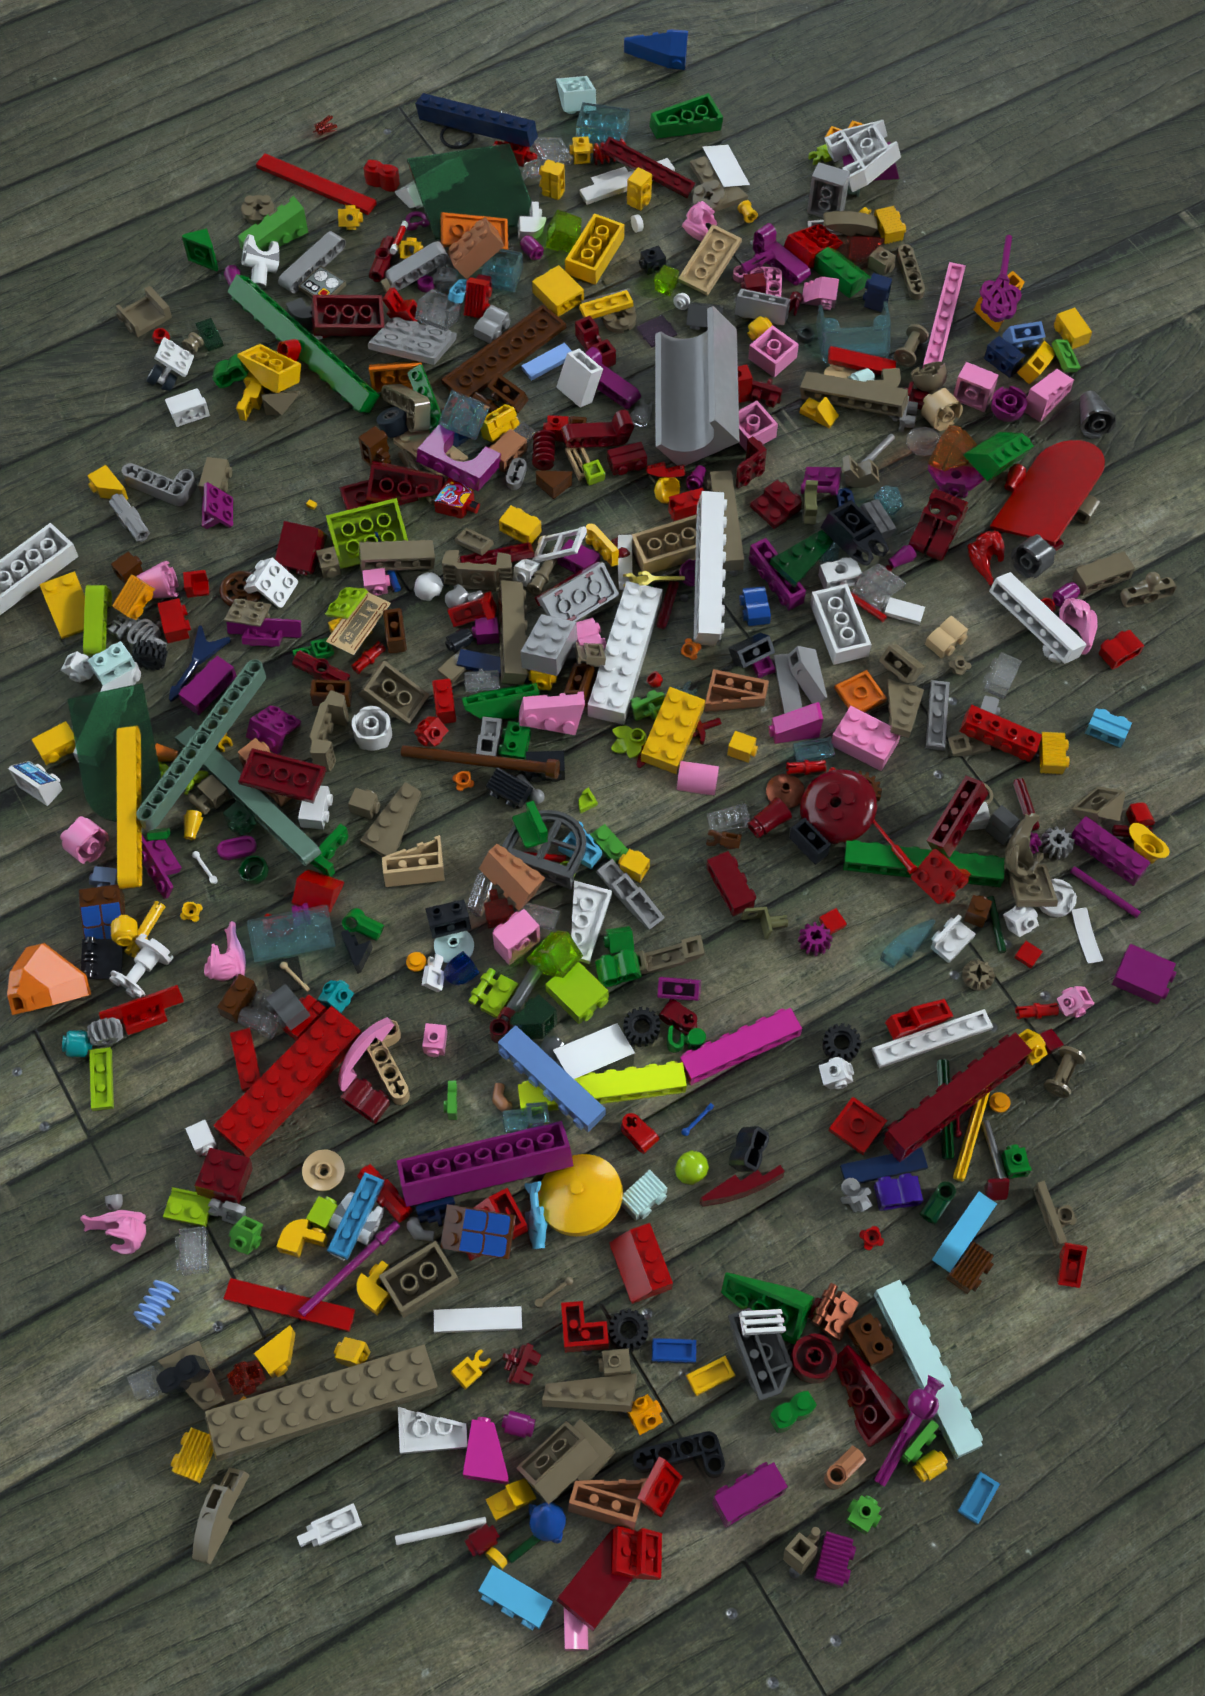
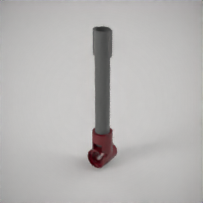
M549 933L539 949L537 958L508 1005L504 1006L497 1018L490 1023V1037L495 1043H498L519 1017L517 1013L550 959L554 958L562 945L563 939L560 936ZM499 1028L504 1030L502 1033L494 1032L496 1029Z

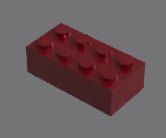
M382 295L312 296L311 308L314 336H375L382 328H385Z

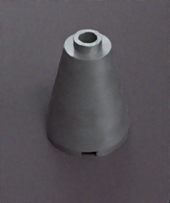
M1095 391L1084 392L1080 397L1081 431L1085 437L1091 439L1101 438V435L1104 433L1109 434L1116 424L1114 413Z

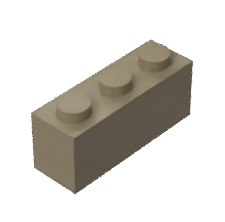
M1125 551L1118 554L1113 553L1107 558L1097 559L1093 563L1078 566L1072 580L1078 585L1080 593L1084 596L1131 579L1135 567Z

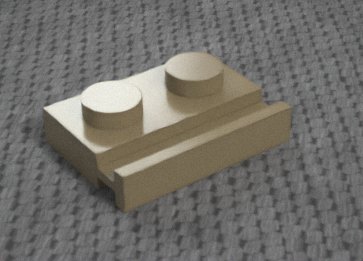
M575 642L578 664H581V661H586V664L593 667L605 665L606 656L603 644L584 643V645H579L578 642Z

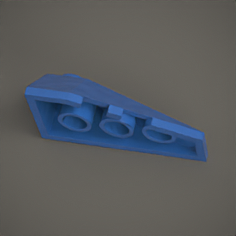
M671 29L667 30V33L658 34V32H654L650 36L637 35L624 38V53L667 68L685 70L688 31Z

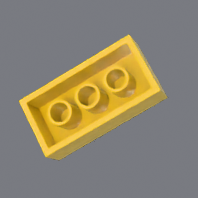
M594 213L566 257L565 271L572 277L596 285L624 240L625 224Z
M669 687L642 750L641 761L677 775L680 761L685 756L703 713L705 700Z

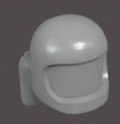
M458 584L453 590L446 593L445 603L451 608L481 598L483 593L480 590L468 593Z

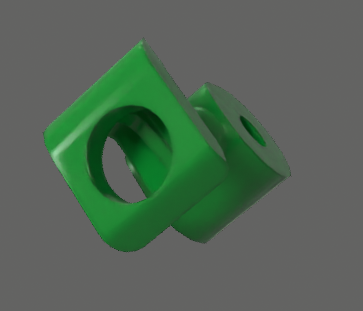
M673 1025L668 1028L667 1048L672 1053L681 1051L684 1045H687L689 1050H697L705 1043L706 1033L701 1028L691 1029L687 1036L681 1034L677 1043H674L672 1040Z

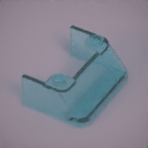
M884 301L882 314L874 318L872 327L840 328L839 322L836 319L824 318L823 306L819 305L816 326L821 358L824 362L828 363V349L830 346L882 358L889 357L891 320L887 301Z

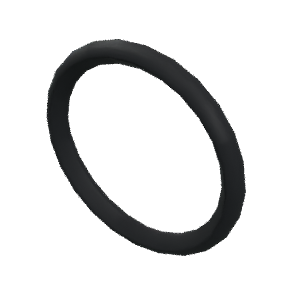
M445 126L440 132L441 142L452 149L464 148L474 138V133L470 132L471 136L468 142L455 146L448 144L443 138L445 130L449 128L448 126Z

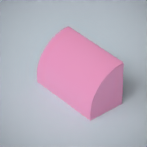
M680 761L677 790L715 796L719 766Z
M564 1608L565 1651L589 1650L588 1627Z

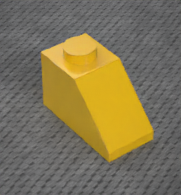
M106 465L87 475L90 481L88 483L89 488L93 493L96 492L100 498L111 499L115 494H122L126 500L128 499L125 488Z
M290 1325L254 1353L272 1379L275 1376H282L291 1364L295 1331Z
M344 1337L342 1342H338L334 1354L338 1363L352 1367L365 1363L370 1355V1350L366 1342Z

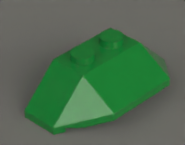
M532 683L530 685H516L477 693L469 697H463L462 702L465 710L480 719L483 717L515 719L519 717V709L523 697L539 696L540 693L537 684Z

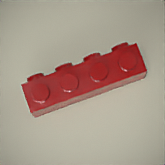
M971 705L966 712L959 732L968 737L975 738L1028 762L1037 753L1042 734L974 705Z

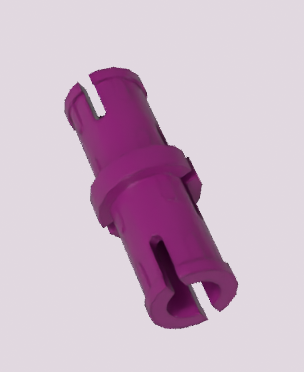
M769 248L759 255L755 254L752 259L742 263L741 267L744 273L747 274L757 267H762L764 263L775 258L776 255L773 249Z

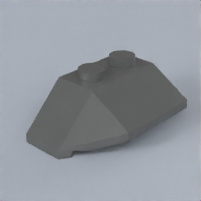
M747 1308V1309H744V1310H741V1311H753V1310L750 1309V1308ZM741 1311L728 1315L734 1343L749 1383L759 1401L779 1395L793 1367L780 1333L743 1335L739 1318ZM756 1317V1318H745V1320H751V1319H768V1318H766V1317ZM777 1324L747 1325V1329L777 1327Z

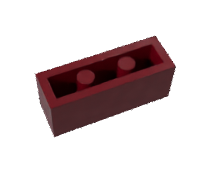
M729 851L707 859L706 869L732 917L743 913L747 908H754L756 894L752 888L749 889L745 874L743 872L740 873L736 858L731 856Z

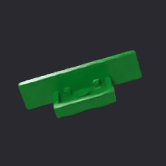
M419 364L408 371L407 374L413 390L428 397L430 400L429 432L432 433L439 424L445 426V422L423 365Z

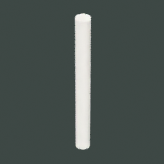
M486 1517L396 1535V1545L480 1528L487 1523Z

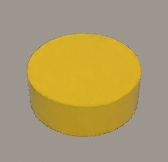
M491 1547L485 1553L491 1563L500 1570H503L508 1564L506 1558L494 1547Z

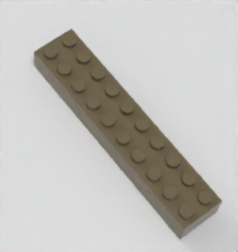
M424 1344L205 1411V1420L216 1462L433 1395L436 1393L438 1386Z

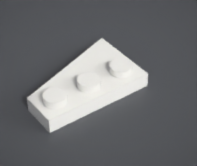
M398 1407L400 1454L467 1448L466 1423Z

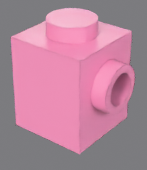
M385 568L362 570L364 588L369 593L376 596L388 594L387 586L391 585L389 575L385 574Z
M426 1023L422 1045L424 1054L430 1057L444 1056L448 1033L446 1025Z

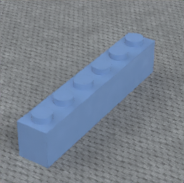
M516 1025L498 1041L499 1054L505 1060L509 1058L514 1063V1068L520 1074L524 1072L529 1077L528 1081L537 1088L539 1086L544 1091L543 1095L552 1102L554 1100L559 1105L558 1109L567 1116L569 1114L574 1119L573 1123L580 1130L584 1128L589 1132L606 1115V1108Z

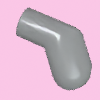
M411 1217L407 1222V1229L411 1236L416 1240L433 1242L435 1231L423 1230L419 1223V1218Z

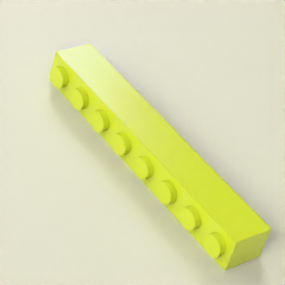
M670 1061L665 1065L659 1066L657 1064H649L644 1068L627 1067L622 1071L610 1069L599 1074L589 1072L574 1079L600 1104L686 1093L687 1088L683 1062L678 1063L677 1061ZM529 1081L518 1084L521 1115L559 1110V1105L554 1100L552 1102L543 1095L544 1091L539 1086L536 1088Z

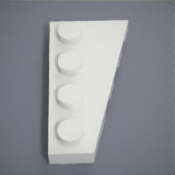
M574 881L570 959L576 958L580 962L590 964L612 896L611 890Z

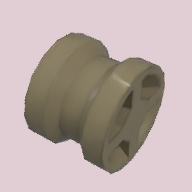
M191 332L188 338L182 341L184 349L193 355L197 353L198 348L204 345L203 339L195 332Z

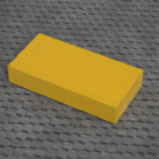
M724 1356L687 1374L686 1378L695 1396H698L735 1378L736 1375L727 1357Z

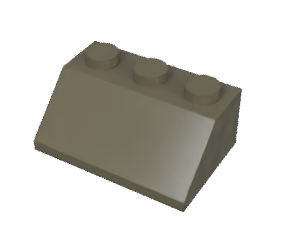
M566 1421L516 1469L534 1490L550 1504L560 1496L564 1489L574 1483L583 1471L592 1466L599 1455L587 1439Z

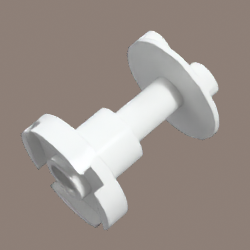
M140 934L135 940V943L141 950L134 958L136 964L127 976L116 971H111L110 973L111 977L109 980L117 986L122 985L126 988L125 992L132 998H136V996L141 998L146 995L136 984L145 971L150 972L157 962L168 965L173 959V955L168 956L170 951L153 938L150 941L145 939L147 936L145 934Z

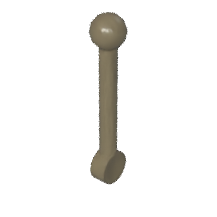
M567 1277L565 1282L542 1299H536L535 1306L541 1308L544 1302L567 1285H572L573 1278Z

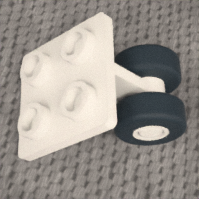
M164 337L155 355V360L165 365L166 368L163 372V367L155 364L146 381L151 385H155L158 382L162 385V390L170 391L177 380V376L171 373L170 370L172 369L181 376L186 377L194 355Z

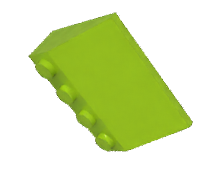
M397 498L326 515V522L340 569L360 564L359 542H378L374 533L376 531L381 542L408 541Z

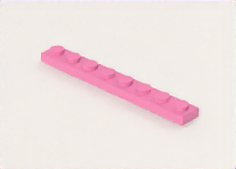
M949 262L924 364L942 362L966 265Z

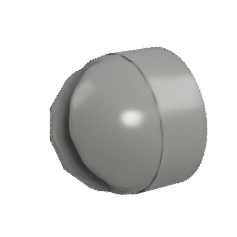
M122 1194L105 1196L107 1208L112 1211L120 1209L123 1203Z

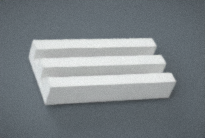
M782 1309L741 1311L739 1318L743 1335L784 1333L786 1327L783 1326L784 1318H781ZM774 1316H775V1318H768V1319H751V1320H745V1318L774 1317ZM777 1324V1327L747 1329V1325Z

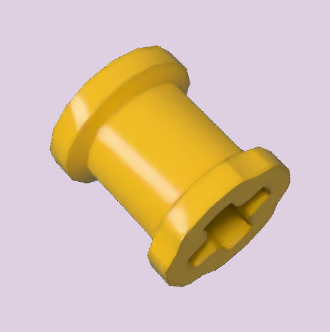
M749 200L741 202L737 207L738 212L744 216L746 223H751L758 217V213L753 210Z

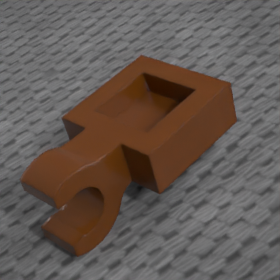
M709 830L708 835L713 836L715 839L707 840L706 845L715 846L717 843H720V845L727 849L739 848L742 835Z

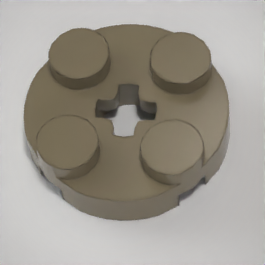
M717 180L704 182L694 189V205L697 202L703 201L716 212L721 208L722 202L726 200V192Z
M268 195L246 196L241 206L243 218L253 225L255 223L257 225L260 224L266 215L269 214L271 216L275 213L274 203Z
M633 306L602 316V321L606 328L613 333H624V330L627 329L630 331L636 324V309Z

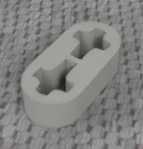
M515 458L510 463L506 475V486L511 490H517L522 486L527 471V463L524 459Z

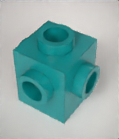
M330 980L324 985L317 1001L327 1009L332 1005L337 1011L342 1013L344 1008L350 1004L354 992L349 989V985L346 982Z

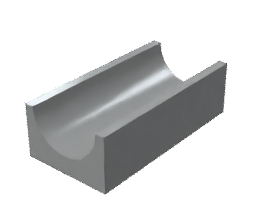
M714 306L707 308L708 330L697 337L678 339L670 337L661 331L655 334L656 448L677 466L682 464L686 466L740 442L737 329Z

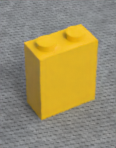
M559 265L532 281L533 294L558 317L581 304V300H584V289Z

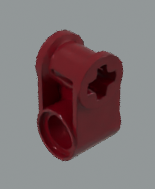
M670 999L658 1015L665 1024L673 1025L675 1029L684 1035H688L691 1029L697 1028V1015L674 999Z

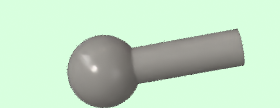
M522 774L516 777L533 788L529 795L530 801H534L535 804H540L544 801L545 795L542 790L535 789Z

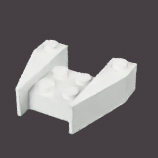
M884 120L839 130L824 138L828 153L834 162L848 154H851L855 162L842 168L850 172L848 186L852 192L871 183L901 158L897 141L888 145L884 139L887 137Z

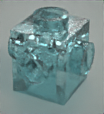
M883 486L874 495V499H879L888 515L896 514L904 506L898 487Z

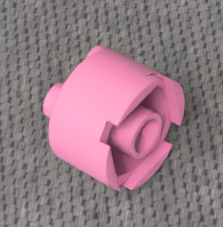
M80 816L68 830L62 832L60 839L62 840L63 849L79 862L85 864L86 861L94 862L104 853L106 849L104 844L106 841H109V835L92 820Z

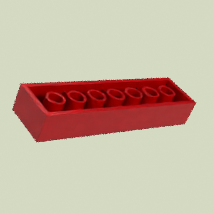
M331 1005L214 1124L217 1133L243 1156L250 1157L339 1066L352 1044L362 1034L361 1030Z

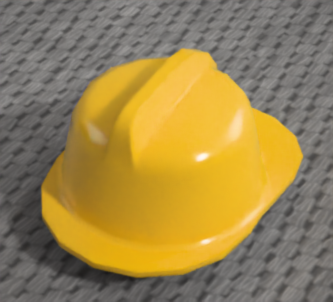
M1140 823L1130 825L1129 833L1134 840V850L1150 861L1151 864L1157 859L1166 858L1169 855L1170 851L1166 843L1147 827Z

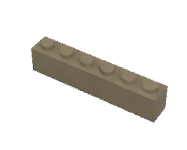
M806 372L800 386L801 399L807 400L810 397L821 402L824 397H827L832 405L897 417L903 416L908 403V389L813 372Z
M732 471L710 472V478L706 480L707 490H710V492H724V499H727L726 511L724 510L727 524L723 534H726V545H723V552H726V561L723 563L722 569H725V571L743 570L744 554Z
M501 580L497 591L501 683L524 685L525 679L529 678L530 671L522 668L520 652L528 639V635H525L528 623L524 618L527 612V606L524 605L526 590H523V582Z

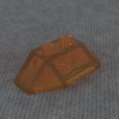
M949 425L940 437L928 465L943 471L968 465L970 462L963 455L978 445L959 426Z

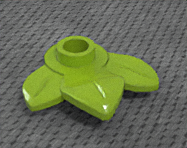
M618 726L612 729V732L618 739L612 745L611 750L618 754L627 752L629 758H634L640 754L641 746L647 741V735L640 728L632 729L629 726Z

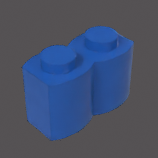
M765 586L744 588L742 595H739L740 606H744V610H742L743 621H747L748 626L770 624L771 613Z

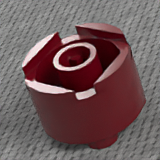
M816 1333L808 1334L799 1339L790 1357L793 1365L792 1372L806 1383L817 1384L825 1381L831 1375L837 1363V1353L832 1342L827 1337ZM812 1355L816 1356L815 1363L811 1361Z

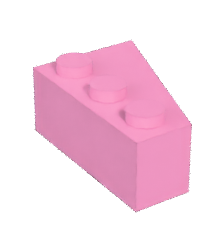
M819 277L815 281L805 282L801 304L821 306L823 310L835 308L839 279Z

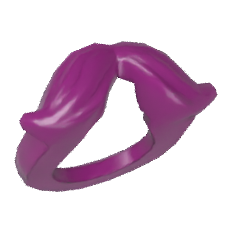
M419 211L411 212L405 218L406 222H408L407 230L411 231L416 230L419 225L427 227L431 224V221L427 220L426 215ZM414 216H420L423 219L420 222L410 223V219Z

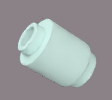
M866 368L852 373L848 378L866 382L867 380H875V375L873 371Z

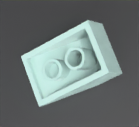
M587 76L556 79L564 112L574 114L576 111L591 112L596 109V89Z

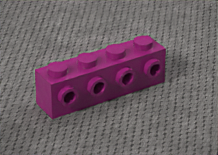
M764 538L750 545L749 561L751 565H755L758 569L760 577L767 581L770 590L776 593L781 605H785L789 611L804 603L806 590L800 582L794 588L770 564L771 558L777 556L778 553L767 538Z
M1087 816L1081 820L1071 834V838L1074 839L1076 845L1133 886L1146 872L1151 863Z

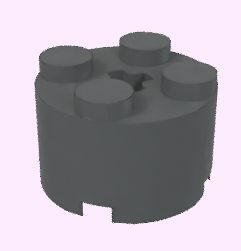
M1035 534L1013 549L1011 559L1014 558V567L1023 577L1037 578L1053 565L1056 550L1042 539L1040 535Z

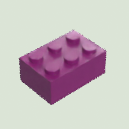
M764 1462L755 1468L754 1474L748 1476L746 1473L737 1478L732 1487L729 1488L728 1485H725L715 1491L716 1494L712 1504L725 1528L786 1492L788 1486L774 1462L769 1465L767 1462Z

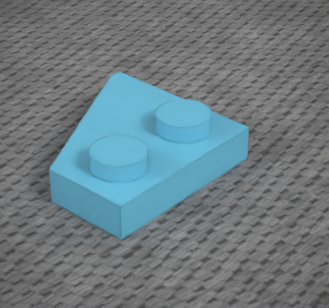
M584 830L586 852L581 864L592 869L601 858L602 850L594 843L592 836ZM571 831L562 842L576 846V839ZM558 846L559 852L570 858L572 857L574 851Z

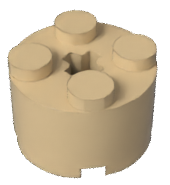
M942 388L933 394H928L924 398L921 415L933 428L938 431H944L955 424L953 421L956 417L960 418L963 406L946 388Z

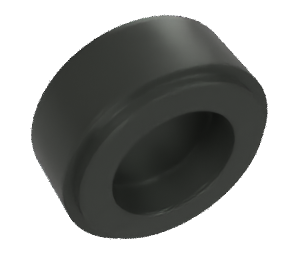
M801 327L798 330L797 339L804 344L811 343L814 340L815 332L811 327Z

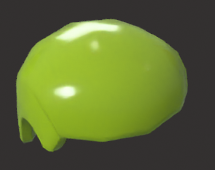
M693 1150L682 1154L675 1166L677 1178L682 1183L694 1185L703 1180L709 1170L706 1157L702 1153Z

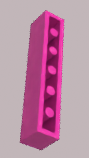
M791 1008L786 1010L780 1009L773 1016L768 1018L762 1017L751 1026L744 1025L731 1035L727 1033L713 1043L711 1041L701 1045L700 1049L686 1051L680 1057V1063L683 1062L685 1076L689 1084L693 1085L799 1037L802 1027Z

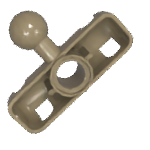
M1150 572L1147 574L1146 579L1139 582L1136 586L1123 589L1120 593V598L1124 607L1129 608L1169 597L1175 593L1177 586L1170 577L1160 578L1157 572ZM1164 589H1165V590H1166V593H1165V594H1161V593H1160V590H1164Z

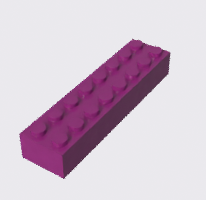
M562 1121L396 1160L406 1207L574 1166L570 1144Z

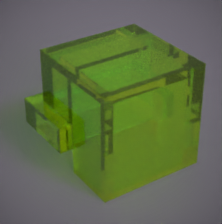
M557 209L547 228L546 247L556 251L560 248V250L570 253L580 237L582 218Z
M557 930V932H550L526 959L530 965L538 966L542 974L564 978L583 955L569 932Z

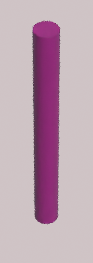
M1074 866L1070 871L1071 874L1135 918L1140 915L1141 911Z

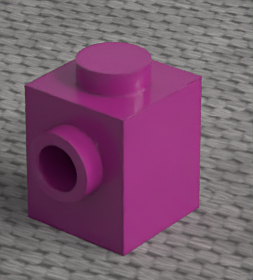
M486 617L475 619L472 635L473 638H477V645L499 643L497 617L489 620Z

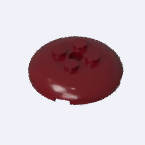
M844 769L828 771L815 778L806 788L800 803L801 819L807 818V821L812 823V826H815V829L820 834H823L825 840H828L831 844L852 841L862 836L872 825L877 813L876 793L870 782L862 775ZM841 802L839 807H833L834 803Z

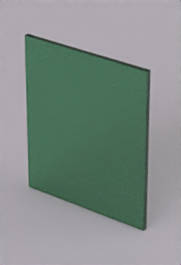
M510 143L407 159L435 240L441 239L442 212L508 219V228L517 226L520 216L530 217L529 210L532 202Z

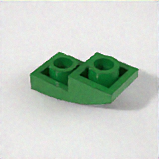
M328 638L311 641V646L292 650V654L295 657L296 653L301 650L317 659H327L334 655L332 645L326 642Z

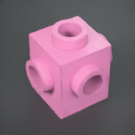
M1081 986L1067 988L1057 998L1059 1009L1066 1017L1079 1018L1086 1014L1085 1010L1094 1005L1087 989Z

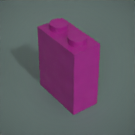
M1129 944L1111 985L1158 1004L1161 999L1165 1000L1170 989L1167 988L1168 982L1172 983L1176 971L1173 970L1176 963Z

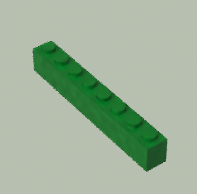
M859 840L846 841L843 870L909 878L912 875L909 874L907 868L891 850L892 847L890 845H882L878 842L864 843ZM898 845L917 868L932 851V849H920L916 846L901 847ZM954 851L951 857L948 858L958 869H966L971 873L967 884L1001 887L1004 880L1005 858L997 855L965 854Z

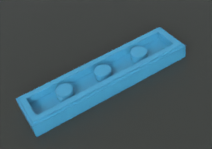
M366 1172L364 1173L327 1249L329 1253L348 1260L385 1183L383 1179Z

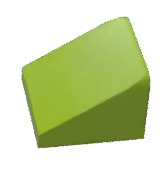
M598 459L582 465L589 486L605 480V472Z

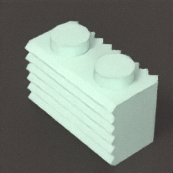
M648 1170L647 1173L623 1193L621 1206L635 1221L640 1217L644 1219L652 1211L650 1208L655 1203L659 1205L666 1199L667 1187L651 1170Z

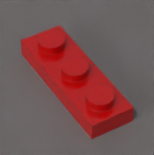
M250 1028L230 1033L242 1092L247 1091L261 1077Z

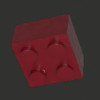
M209 1148L194 1185L197 1195L207 1197L208 1199L215 1198L223 1203L229 1201L239 1204L253 1169L251 1159Z

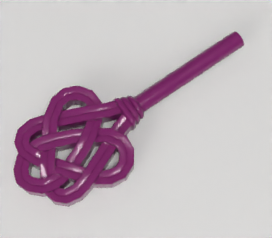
M1006 235L1001 271L996 281H985L980 288V295L983 298L981 310L983 313L988 314V317L994 322L1011 319L1022 296L1021 291L1016 286L1009 285L1010 280L1007 276L1012 243L1011 235Z

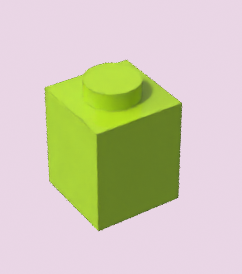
M318 1196L306 1218L311 1226L328 1233L331 1228L329 1222L338 1207L337 1202L328 1196L325 1199Z

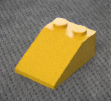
M262 344L251 347L237 355L263 387L271 390L273 393H280L298 384L300 381L301 363Z
M75 571L39 584L61 638L64 639L83 632L85 595Z

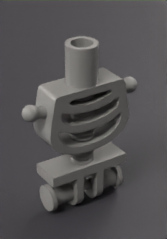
M122 613L117 615L119 620H113L112 625L107 628L108 633L113 636L116 634L118 640H121L127 634V640L132 649L134 643L137 641L141 642V640H145V642L151 640V643L155 641L157 645L161 644L163 647H167V643L159 639L161 636L159 629L162 626L161 621H158L157 624H154L149 619L138 621L139 617L137 620H134Z

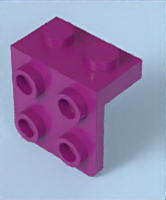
M271 705L250 718L246 738L250 740L256 738L259 742L263 741L267 744L270 751L278 754L282 751L285 736L301 725V721L295 716L282 711L279 707Z

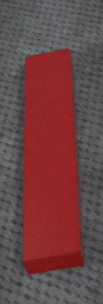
M230 1278L223 1298L228 1302L350 1332L356 1312L352 1308L320 1301L303 1317L298 1310L311 1298Z

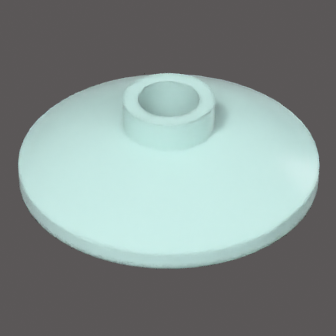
M468 931L438 937L434 941L435 953L442 956L443 962L447 964L463 963L472 955L474 950V941ZM451 941H457L455 945L450 944Z

